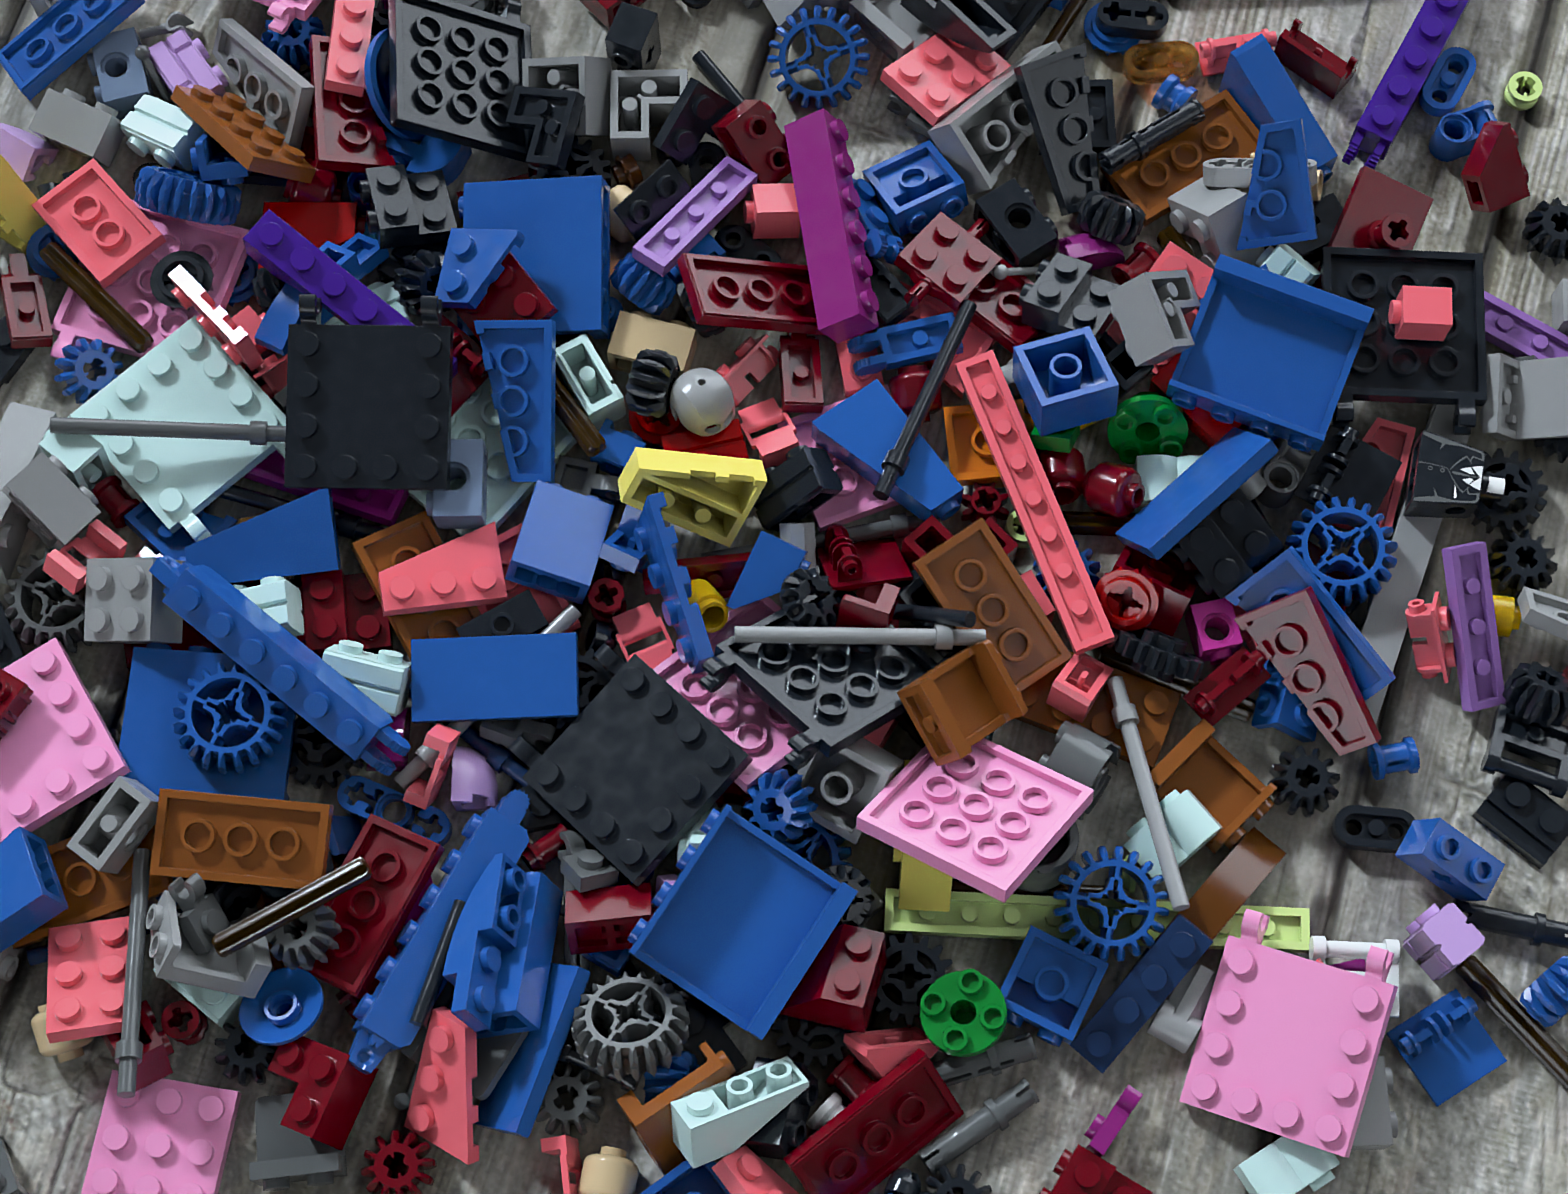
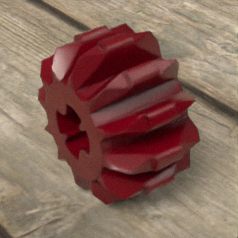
M397 1129L391 1131V1144L389 1145L381 1136L376 1137L375 1143L381 1149L378 1154L371 1150L364 1152V1157L374 1162V1165L361 1169L362 1176L375 1177L366 1187L369 1193L373 1194L382 1189L381 1194H407V1191H410L411 1194H423L417 1187L420 1181L426 1185H433L434 1179L424 1174V1170L437 1167V1161L432 1158L422 1159L430 1152V1144L424 1142L416 1146L418 1135L412 1131L403 1142L402 1135ZM400 1157H404L403 1163L409 1167L408 1171L404 1176L398 1173V1178L394 1179L395 1173L390 1170V1165L394 1160L400 1163Z

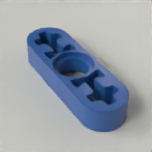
M351 776L339 785L337 790L338 802L343 810L353 817L366 822L370 816L369 813L373 810L370 804L361 800L352 805V800L348 796L350 791L357 792L360 787H363L366 797L376 801L374 815L384 819L383 812L385 807L392 802H401L406 806V814L401 821L394 824L408 829L412 824V832L427 838L424 828L413 823L415 810H419L420 812L417 814V817L420 821L432 824L435 819H438V825L442 829L440 834L432 833L430 838L427 839L444 846L451 838L452 825L447 815L438 808L430 805L424 810L402 801L403 793L363 776Z

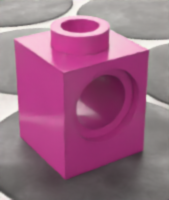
M1226 598L1190 605L1184 618L1196 657L1203 659V662L1210 661L1211 665L1224 663L1243 644L1239 626L1234 620L1236 616L1232 603ZM1216 628L1220 630L1224 639L1220 641L1212 640L1207 636L1205 629Z

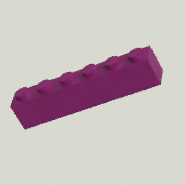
M822 108L785 125L784 130L818 330L835 342L841 343L879 327L876 313L879 310V302L872 290L870 276L873 275V268L865 252L864 242L867 240L864 226L859 221L857 208L860 207L861 202L853 185L852 174L855 172V168L846 146V141L849 138L848 131L841 119H836Z

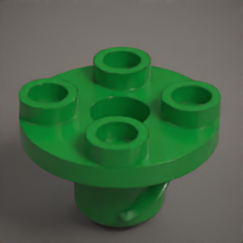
M1139 392L1117 406L1116 416L1109 417L1107 423L1108 440L1115 452L1119 454L1120 460L1126 464H1135L1136 457L1141 455L1158 454L1178 457L1183 451V445L1188 436L1187 417L1181 407L1174 404L1171 399L1159 396L1158 392Z
M975 969L955 971L940 977L931 984L921 998L920 1019L924 1033L937 1049L946 1054L957 1057H970L981 1054L995 1045L1005 1030L1007 1007L1004 996L992 980Z

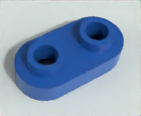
M1451 47L1441 53L1419 95L1420 106L1427 114L1443 117L1454 111L1476 70V60L1472 53L1461 47ZM1449 69H1455L1459 74L1450 72ZM1433 98H1440L1443 103L1437 102Z

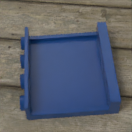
M602 175L464 183V194L458 199V211L461 220H463V228L519 230L525 236L521 247L519 248L514 245L510 252L559 310L549 319L556 321V335L590 334L594 339H610V186ZM457 314L458 328L479 344V340Z
M1220 254L1190 330L1195 345L1182 351L1172 379L1169 381L1165 396L1171 397L1172 402L1179 407L1190 410L1198 407L1211 412L1210 416L1220 422L1232 424L1236 421L1249 426V431L1265 438H1271L1274 435L1288 440L1287 444L1296 450L1310 452L1312 449L1319 452L1374 308Z
M148 643L146 648L134 647L119 751L131 772L123 777L139 781L158 797L160 788L289 801L287 785L296 712L288 706V711L280 715L287 719L288 727L276 730L284 738L282 744L269 742L274 755L269 758L262 752L257 755L260 761L258 768H254L250 760L243 762L245 769L242 774L237 773L233 763L229 765L225 775L219 773L217 762L207 771L201 765L202 758L192 762L187 756L189 749H181L177 741L182 735L175 734L172 725L180 719L174 717L172 710L174 707L184 705L177 697L178 692H192L187 684L188 678H193L200 683L204 680L201 675L202 668H207L211 675L217 674L216 667L219 662H223L227 672H231L235 661L226 654L213 653L212 649L203 646H190L188 651L171 650V646L162 643ZM232 689L221 691L211 698L216 700L224 699L231 693ZM251 693L248 698L250 705L247 713L252 715L256 722L262 724L264 704L257 696ZM232 711L231 716L228 713L221 716L225 724H230V719L233 723L239 719L236 711ZM199 712L197 720L198 734L210 743L213 737L211 730L214 722L209 720L206 714ZM237 736L230 742L228 747L240 745L251 737Z
M727 804L721 812L715 808L710 812L699 829L706 834L697 849L689 844L675 865L682 872L673 885L667 881L663 883L651 901L658 908L648 922L640 918L626 940L633 944L628 953L758 1040H763L858 891L845 882H838L732 811L733 807Z

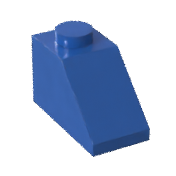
M761 531L726 606L736 609L780 593L782 583L790 573L799 568L809 569L811 562L805 560L808 551L765 531Z

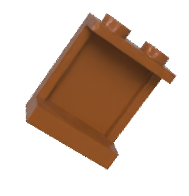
M989 639L963 648L897 692L937 766L964 758L972 752L971 747L1006 722L1028 713V708L1023 701L1019 688L1014 684L1002 662L1000 653L994 648Z
M1203 718L1150 772L1159 802L1175 789L1180 794L1185 790H1190L1219 822L1223 829L1205 845L1216 854L1224 845L1231 850L1247 833L1242 826L1252 816L1259 821L1274 806L1275 802L1270 798L1277 787L1272 782L1265 786L1213 738L1212 735L1216 729Z
M706 1041L698 1046L706 1063L646 1104L642 1105L632 1090L617 1099L645 1150L664 1176L686 1160L673 1142L670 1102L728 1080L736 1072L726 1054L722 1050L715 1054Z

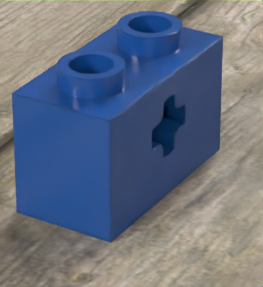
M1442 818L1413 820L1395 854L1397 858L1454 899L1457 898L1462 901H1486L1505 866L1503 862Z

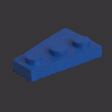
M1303 119L1263 124L1260 126L1237 250L1318 238Z

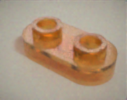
M1186 41L1137 44L1126 51L1122 71L1130 82L1138 85L1163 83L1171 74L1179 77L1180 81H1185L1195 74L1199 62V53L1192 44ZM1179 62L1184 67H1175L1172 63ZM1144 66L1147 70H1139L1135 67Z

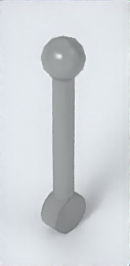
M999 264L993 269V275L999 280L1013 275H1036L1038 267L1007 268L1005 265Z

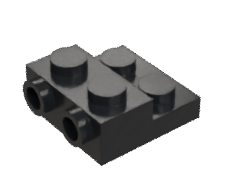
M404 164L365 168V180H359L360 198L362 204L369 203L370 210L366 211L369 234H376L380 249L448 241L451 228H457L442 170L407 174Z
M1057 252L1051 261L1042 260L1036 273L1034 285L1026 283L1021 290L1018 303L1019 306H1022V324L1053 335L1090 326L1098 342L1114 319L1107 292L1120 285L1092 276L1093 264Z
M1239 487L1171 549L1183 564L1189 559L1199 571L1193 577L1208 596L1215 592L1222 599L1253 576V570L1285 546Z

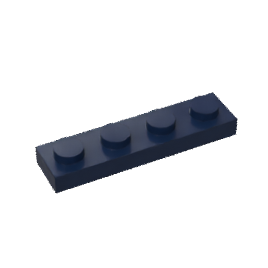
M1180 913L1076 1036L1070 1046L1103 1074L1214 941Z

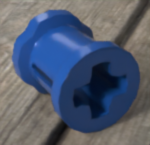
M1403 737L1402 741L1382 746L1375 743L1367 747L1368 764L1375 780L1384 779L1385 774L1408 771L1410 774L1418 773L1420 759L1412 737Z

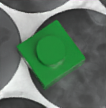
M1035 426L1030 434V438L1035 449L1070 453L1080 434V426L1040 437Z

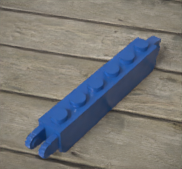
M169 555L160 556L156 559L149 572L166 586L163 590L166 594L162 600L163 603L353 760L356 761L362 758L371 767L375 768L376 771L383 775L391 776L396 769L395 764L375 746L381 741L393 752L406 756L411 749V745L390 727L394 721L385 710L212 568L203 564L193 566L187 561L180 564Z
M516 789L510 791L508 795L498 801L499 804L494 808L490 807L480 816L476 813L471 816L461 832V835L465 836L466 839L459 851L453 848L440 867V870L445 872L438 886L432 883L421 898L419 906L424 909L416 922L411 919L400 933L397 942L402 944L395 958L388 956L375 976L380 981L373 995L366 993L353 1013V1016L358 1018L352 1028L356 1036L348 1054L350 1057L348 1060L358 1071L366 1075L372 1073L387 1053L401 1050L403 1047L411 1045L421 1027L409 1021L454 900L458 899L467 902L482 873L496 854L504 853L514 863H517L529 843L527 829L519 825L526 814V810L529 808L528 805H530V798H528V794H525V791L522 792L520 789L518 791ZM445 978L442 982L437 998L439 997L440 993L442 992L444 986L448 981Z

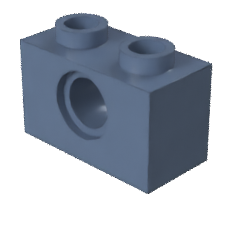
M134 27L109 33L92 47V53L87 54L90 71L93 77L98 76L100 84L94 86L96 100L118 111L119 113L116 118L119 120L124 119L130 111H135L134 106L144 94L154 96L149 72L143 61L135 56V49L142 45ZM124 73L122 76L116 77L118 74Z
M451 439L450 481L461 478L466 480V483L458 490L429 491L426 493L427 516L433 517L437 529H479L486 525L488 452L484 439Z

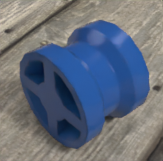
M1171 74L1157 90L1151 106L1157 110L1164 109L1170 113L1189 100L1196 99L1198 90L1192 86L1185 87L1180 83L1179 77Z

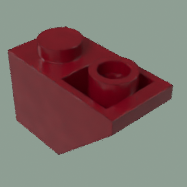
M1489 121L1484 123L1461 172L1471 210L1491 213L1530 196L1527 185L1529 175L1525 166L1521 163L1517 149L1519 145L1518 135L1511 127L1510 122Z

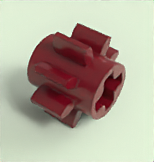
M975 482L973 484L972 496L963 494L961 504L968 508L962 512V521L970 520L971 523H974L980 518L986 521L991 517L997 523V519H1008L1009 510L1002 507L1008 501V493L1000 495L995 489V482H992L989 486L982 487ZM992 507L991 511L986 510V508Z

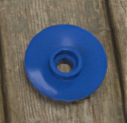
M281 968L271 971L255 999L243 997L239 1008L240 1025L250 1039L262 1045L279 1046L293 1042L306 1034L320 1017L324 1004L322 987L311 973L300 968L296 970Z

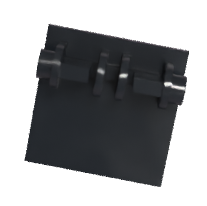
M668 159L613 210L638 242L692 189L672 161Z
M1330 424L1319 452H1315L1294 495L1314 506L1317 501L1321 500L1328 509L1333 497L1337 496L1342 507H1346L1349 498L1354 497L1356 500L1355 509L1361 510L1364 504L1370 503L1371 509L1368 515L1373 518L1402 462L1358 439L1360 433L1356 429L1346 426L1344 430H1341Z

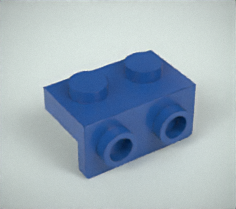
M206 131L195 141V147L190 149L192 168L194 171L200 172L201 182L220 180L221 185H236L245 182L244 177H249L252 171H248L227 151L217 152L216 141Z
M1267 660L1264 668L1269 672L1271 678L1260 687L1259 695L1256 699L1252 726L1257 729L1273 727L1303 743L1314 742L1318 728L1307 715L1308 709L1295 693H1290L1282 682L1284 680L1282 675L1271 661Z

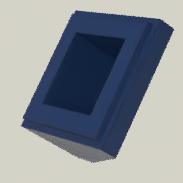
M332 816L329 848L331 855L340 865L343 864L362 830L360 820L356 817Z

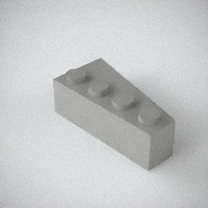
M1057 41L1029 51L927 131L940 153L965 182L968 196L990 190L997 182V176L1004 166L1009 165L1016 156V150L1023 140L1034 131L1013 68L1063 51Z

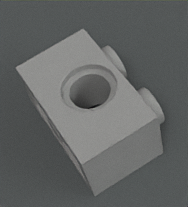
M118 776L66 846L96 870L118 874L134 853V850L137 849L156 823L159 797L139 781Z

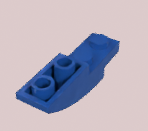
M359 232L341 246L327 241L319 248L357 280H361L389 257L388 248L380 249L378 240ZM287 283L284 285L272 302L254 336L256 344L282 356L288 353L289 324H301L299 294L304 293ZM322 307L321 324L324 325L334 315Z
M504 853L494 856L473 888L453 932L442 975L455 986L451 1013L475 1032L490 1029L492 1012L496 1004L495 991L498 971L501 967V951L516 948L518 929L521 926L520 914L523 893L527 884L526 872Z

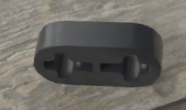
M1102 0L1097 9L1095 22L1098 30L1108 36L1156 40L1165 33L1169 14L1164 5L1155 1ZM1109 12L1117 13V21L1110 20ZM1147 16L1154 17L1155 25L1147 24Z

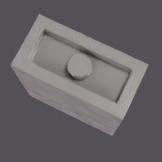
M852 0L849 2V24L852 26L859 24L861 27L859 32L893 62L937 34V32L922 23L900 5L901 0Z
M164 890L158 903L150 906L145 923L146 929L150 930L149 956L154 958L156 978L255 999L272 968L267 938L264 936L227 957H220L214 947L208 953L196 955L179 926L178 916L181 913H177L176 902L171 897L169 891ZM246 907L239 921L260 910Z

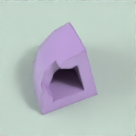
M0 123V154L11 165V168L23 182L33 181L36 179V176L32 173L37 171L43 163L50 166L59 149L27 131Z
M456 746L452 759L451 802L456 811H486L498 804V784L495 770L488 764L483 755L463 746Z

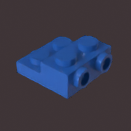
M930 140L862 171L864 180L873 187L875 196L882 205L883 212L887 215L889 223L900 237L910 232L915 235L919 234L940 212H943L949 218H955L963 211L965 206L969 205L965 182Z
M1031 925L1000 989L1006 1002L1007 1023L1021 1028L1023 1022H1026L1039 1029L1036 1035L1039 1039L1056 1047H1060L1062 1041L1071 1044L1109 963L1101 961L1093 955L1086 956L1083 954V950Z

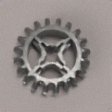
M45 547L43 559L39 560L36 555L30 554L32 565L28 568L17 565V571L21 574V577L19 579H8V585L15 591L3 594L4 600L8 605H11L4 610L5 615L9 620H13L10 624L11 629L16 634H21L20 639L26 645L34 643V647L37 649L56 637L63 647L66 645L71 653H76L78 648L77 642L82 641L86 646H92V642L84 641L85 601L79 596L80 591L73 595L57 581L47 582L53 578L42 569L46 555L52 549ZM70 550L68 551L71 556L87 567V558L76 550L73 554ZM63 596H67L69 600H64ZM61 597L64 602L60 603L58 601V605H55L52 600L57 601ZM34 598L43 605L40 612L43 616L40 624L35 623L32 616ZM76 618V619L73 620L72 622L66 624V622L69 621L70 619Z
M643 970L637 977H630L624 971L621 979L614 980L607 975L604 986L592 983L591 994H581L580 1006L574 1008V1022H572L573 1026L571 1027L572 1036L580 1058H584L589 1069L598 1068L602 1078L611 1072H614V1076L619 1082L626 1074H631L637 1082L640 1073L648 1072L655 1078L657 1066L670 1069L671 1057H681L683 1044L688 1043L690 1018L689 1012L686 1011L685 1000L682 998V994L676 993V988H674L672 982L663 984L659 974L648 980ZM653 1013L663 1019L662 1024L654 1021ZM600 1027L608 1030V1038H605L598 1032Z

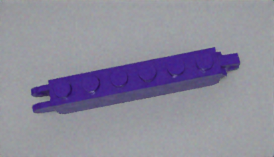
M1425 0L1358 121L1342 162L1350 165L1351 161L1355 160L1359 149L1370 154L1364 166L1375 170L1380 159H1385L1470 0Z

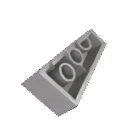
M11 401L0 421V583L7 585L29 529L27 524L31 520L1 490L6 483L42 452L38 443L43 440L45 433L50 429V418L57 417L56 412Z

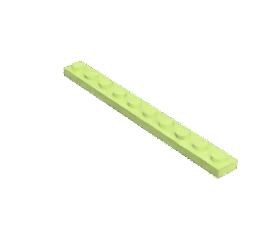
M886 888L884 933L907 934V932H911L912 935L1024 940L1032 925L1064 942H1068L1076 934L1073 928L1063 933L1059 931L1058 927L1063 923L1069 922L1067 914L1054 916L1053 910L1059 907H1066V900H1057L1053 896L1012 894L1003 903L985 893L951 891L949 912L898 909L899 889ZM1090 899L1092 902H1098L1106 906L1109 917L1115 916L1113 910H1120L1124 907L1131 908V906L1122 905L1121 902H1117L1114 899ZM1156 901L1157 907L1169 909L1168 916L1160 917L1155 915L1154 921L1161 923L1166 928L1178 912L1173 911L1171 902ZM1077 905L1078 914L1083 924L1093 934L1100 937L1101 929L1099 928L1097 913L1093 909ZM1242 905L1213 939L1214 942L1208 948L1224 950L1228 935L1241 938V924L1247 908L1270 916L1261 945L1286 953L1307 954L1310 942V909ZM1122 915L1118 920L1116 929H1114L1113 940H1119L1131 934L1140 924L1143 915ZM1151 929L1147 931L1154 941L1161 934ZM1084 939L1080 941V943H1087ZM1140 939L1137 941L1138 945L1146 946Z

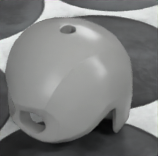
M702 367L691 369L679 376L672 385L669 396L672 416L675 421H677L678 416L680 422L688 431L699 436H711L724 430L733 420L735 415L733 392L728 382L718 372Z

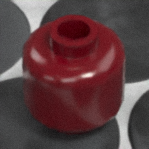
M316 169L311 184L288 179L283 198L288 199V202H340L343 190L336 187L338 179L334 172Z
M928 365L898 368V375L889 380L890 395L907 417H909L930 372ZM941 386L924 423L930 422V414H934L942 408Z
M1072 448L1070 453L1042 450L1038 457L1058 504L1066 505L1074 502L1082 494V484L1086 476L1083 454L1076 448Z
M1104 461L1087 472L1082 484V493L1091 510L1117 518H1125L1142 504L1145 497V488L1142 485L1141 476L1136 469Z

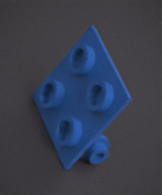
M1456 988L1386 1033L1436 1107L1507 1061L1474 1013L1479 1010L1476 1002L1470 996L1463 999Z

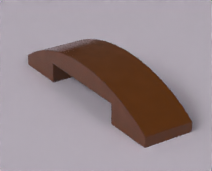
M1253 827L1190 898V907L1179 911L1164 931L1156 938L1155 942L1180 913L1213 940L1287 853Z

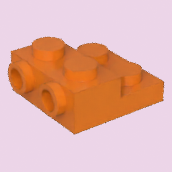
M1023 399L1014 400L1030 436L1034 428L1033 420L1029 412L1024 413ZM971 405L943 407L949 468L953 476L961 486L973 485L975 482L978 484L995 482V488L1005 487Z

